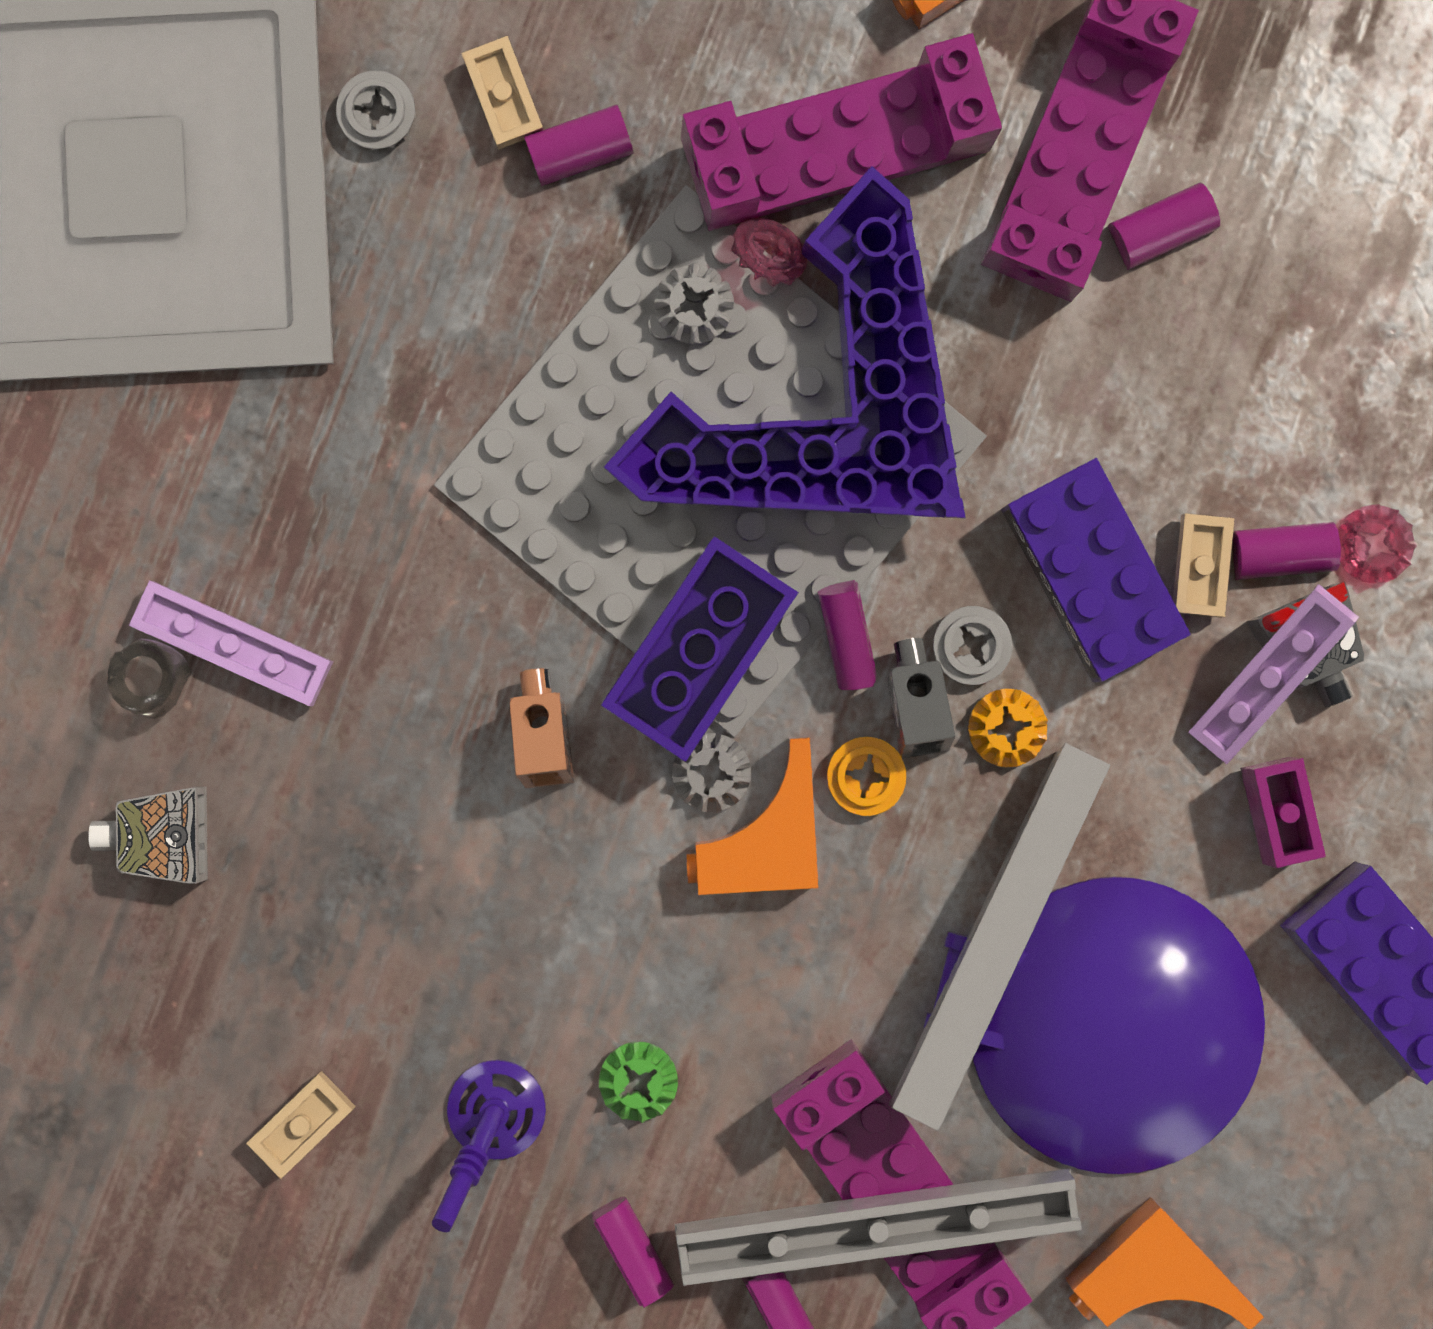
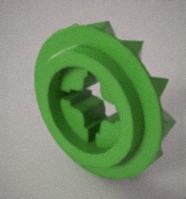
M630 1042L616 1048L604 1061L599 1076V1089L606 1107L610 1108L621 1119L642 1123L662 1115L675 1099L678 1088L677 1070L672 1059L664 1050L647 1042ZM625 1065H628L631 1071L634 1070L638 1075H642L645 1072L649 1073L653 1069L656 1070L647 1082L651 1099H648L645 1094L642 1095L638 1090L631 1093L627 1092L624 1095L621 1094L630 1082Z

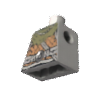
M207 786L186 788L118 801L116 803V821H92L90 823V849L92 851H116V868L120 873L189 884L208 880Z

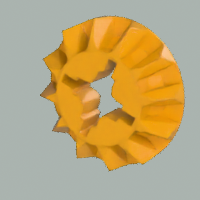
M995 690L981 698L971 712L968 725L970 741L976 752L987 762L1000 767H1018L1036 758L1047 741L1048 719L1039 701L1022 690ZM1004 706H1006L1007 713H1010L1012 721L1028 722L1029 726L1022 727V730L1015 732L1014 749H1012L1011 743L1007 741L1005 735L988 734V730L995 729V726L1003 723Z
M875 737L854 738L839 747L831 758L827 768L828 787L833 798L845 810L862 816L877 815L890 809L900 799L906 784L905 764L898 751L884 740ZM868 754H871L873 771L879 773L882 777H887L888 780L887 782L870 783L868 790L865 791L864 798H862L860 781L853 779L851 775H845L846 770L862 769L864 762H867Z

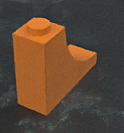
M809 737L788 738L787 764L780 785L767 806L752 821L723 837L696 842V853L686 854L688 884L698 883V895L818 888Z
M1152 1197L1140 1206L1065 1278L1074 1291L1069 1297L1072 1304L1087 1320L1090 1321L1096 1315L1107 1327L1129 1311L1146 1304L1164 1300H1188L1210 1305L1231 1315L1247 1329H1253L1264 1318L1256 1307Z

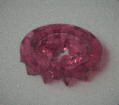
M767 218L747 219L738 226L733 234L734 242L731 251L740 257V268H749L754 272V280L763 277L772 287L780 282L790 286L802 275L807 266V258L801 254L803 244L799 238L787 227ZM769 246L773 247L771 259L763 254L764 249L767 250Z
M1380 504L1356 509L1343 520L1338 529L1341 544L1340 563L1342 567L1352 577L1366 583H1384L1396 579L1406 568L1412 565L1411 559L1417 547L1412 533L1413 525L1405 520L1399 510L1381 506ZM1387 528L1384 533L1386 536L1383 543L1389 547L1388 550L1392 553L1378 552L1366 561L1370 555L1368 551L1371 544L1360 533L1374 536Z

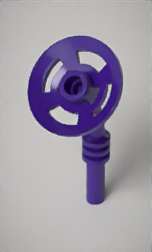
M505 1060L484 1061L466 1070L455 1082L448 1098L447 1117L453 1135L463 1147L460 1149L459 1155L456 1157L454 1165L450 1170L452 1180L432 1220V1226L438 1231L450 1232L470 1188L479 1183L480 1176L483 1174L489 1159H506L516 1156L530 1147L540 1134L546 1116L545 1097L538 1081L522 1066ZM493 1074L509 1076L518 1081L525 1090L515 1096L504 1087L493 1086ZM474 1081L478 1088L473 1091L468 1099L466 1114H459L462 1095L466 1088ZM483 1094L486 1100L482 1104L479 1113H474V1104L478 1097ZM533 1108L531 1124L526 1133L517 1140L514 1134L517 1133L523 1124L525 1109ZM517 1110V1119L513 1126L508 1129L505 1124L511 1115V1111ZM476 1127L474 1134L471 1138L467 1134V1132L472 1128ZM494 1137H498L499 1147H490Z

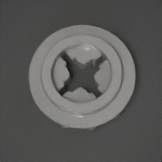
M373 70L354 76L342 88L336 105L337 120L344 134L354 144L368 148L371 151L386 147L394 148L395 144L403 137L409 136L410 128L416 117L414 99L407 85L397 76L385 71ZM378 92H380L379 96L384 108L396 114L389 113V116H381L379 124H376V130H374L370 116L362 113L360 110L372 108L374 100H377Z
M696 263L674 268L659 283L654 302L657 319L666 333L674 339L688 344L705 343L719 336L728 326L734 310V299L729 282L714 268H708ZM684 286H687L689 291L692 290L696 296L703 293L705 295L710 292L713 293L703 303L706 321L703 322L701 317L697 316L692 310L675 314L686 303Z
M966 606L952 611L937 626L932 646L936 661H940L942 671L947 676L963 684L978 685L993 680L1006 668L1012 654V637L1008 626L998 614L984 607ZM961 626H963L966 632L969 631L972 637L991 635V638L985 640V644L980 647L983 665L971 654L954 656L953 653L959 651V647L964 644Z
M706 733L686 762L677 756L675 757L672 768L673 784L683 801L690 806L706 812L723 811L739 802L747 791L751 778L750 762L746 752L732 738L717 733ZM718 751L719 769L726 771V774L733 776V779L716 780L713 787H710L709 794L704 793L705 785H703L704 776L697 774L695 770H691L690 766L708 765L710 758L714 756V752Z

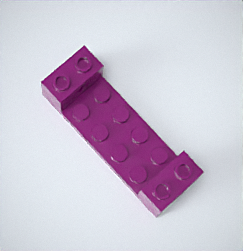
M1177 0L1090 1L982 260V266L1069 302H1072L1084 289L1103 243L1099 241L1102 230L1166 76L1183 51L1199 12L1198 9Z
M971 33L925 46L917 67L736 117L732 101L685 113L682 117L681 142L708 231H712L849 192L871 166L889 181L990 152L1002 130V125L974 35Z
M852 1039L771 1095L773 1110L801 1150L803 1151L807 1148L842 1200L954 1185L906 1115L892 1109V1106L888 1105L892 1098L891 1094ZM995 1242L884 1258L915 1302L920 1319L927 1329H994L1032 1302L1022 1280Z

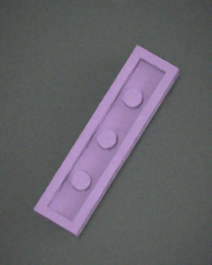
M150 580L129 626L308 706H314L333 664V661Z
M1318 584L1188 733L1224 763L1228 764L1354 625L1359 617Z

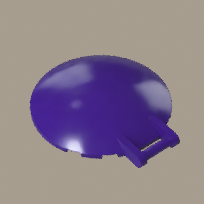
M1101 877L1088 879L1087 881L1074 883L1051 891L973 1057L974 1066L980 1080L979 1082L999 1116L1022 1140L1045 1156L1062 1164L1096 1173L1129 1174L1158 1169L1193 1154L1209 1143L1228 1125L1246 1100L1255 1081L1264 1046L1265 1017L1260 986L1244 949L1233 933L1217 916L1191 897L1168 886L1137 878ZM951 931L947 932L944 946L948 947V952L934 1007L968 938L967 935ZM927 1013L923 1028H925L932 1013Z

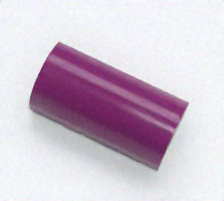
M617 104L524 137L541 186L634 154L622 114Z
M1199 182L1111 222L1107 227L1127 270H1130L1216 231L1220 227V216L1210 191L1203 183Z
M1334 522L1233 531L1232 550L1235 581L1334 572L1339 569L1341 544L1338 529Z
M850 580L822 588L818 591L838 688L841 690H858L874 687V683H876V667L858 582Z
M625 1196L617 1198L592 1212L593 1222L639 1306L645 1308L667 1294L674 1287V1283Z
M784 1272L741 1278L768 1329H814Z

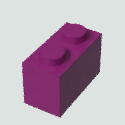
M1286 757L1240 768L1262 864L1280 868L1326 857L1303 758Z

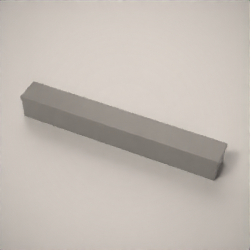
M1067 743L1055 752L888 1104L892 1106V1109L939 1131L1111 766L1110 764Z
M1070 1169L677 1223L674 1226L683 1286L1082 1230L1081 1220L1078 1217L1075 1179L1071 1175Z

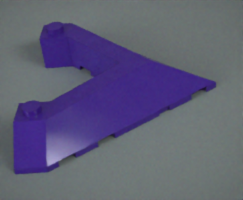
M871 166L805 240L800 252L837 285L845 417L828 420H788L760 422L757 424L709 425L673 392H670L607 462L604 469L641 502L966 518L955 469L957 466L950 426L947 424L945 398L931 319L929 320L924 294L925 284L919 250H917L910 199Z

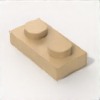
M508 36L462 53L498 150L523 141L525 136L543 130Z
M1186 513L1181 515L1173 601L1180 614L1225 617L1234 518Z
M321 1071L246 1144L282 1179L356 1106Z

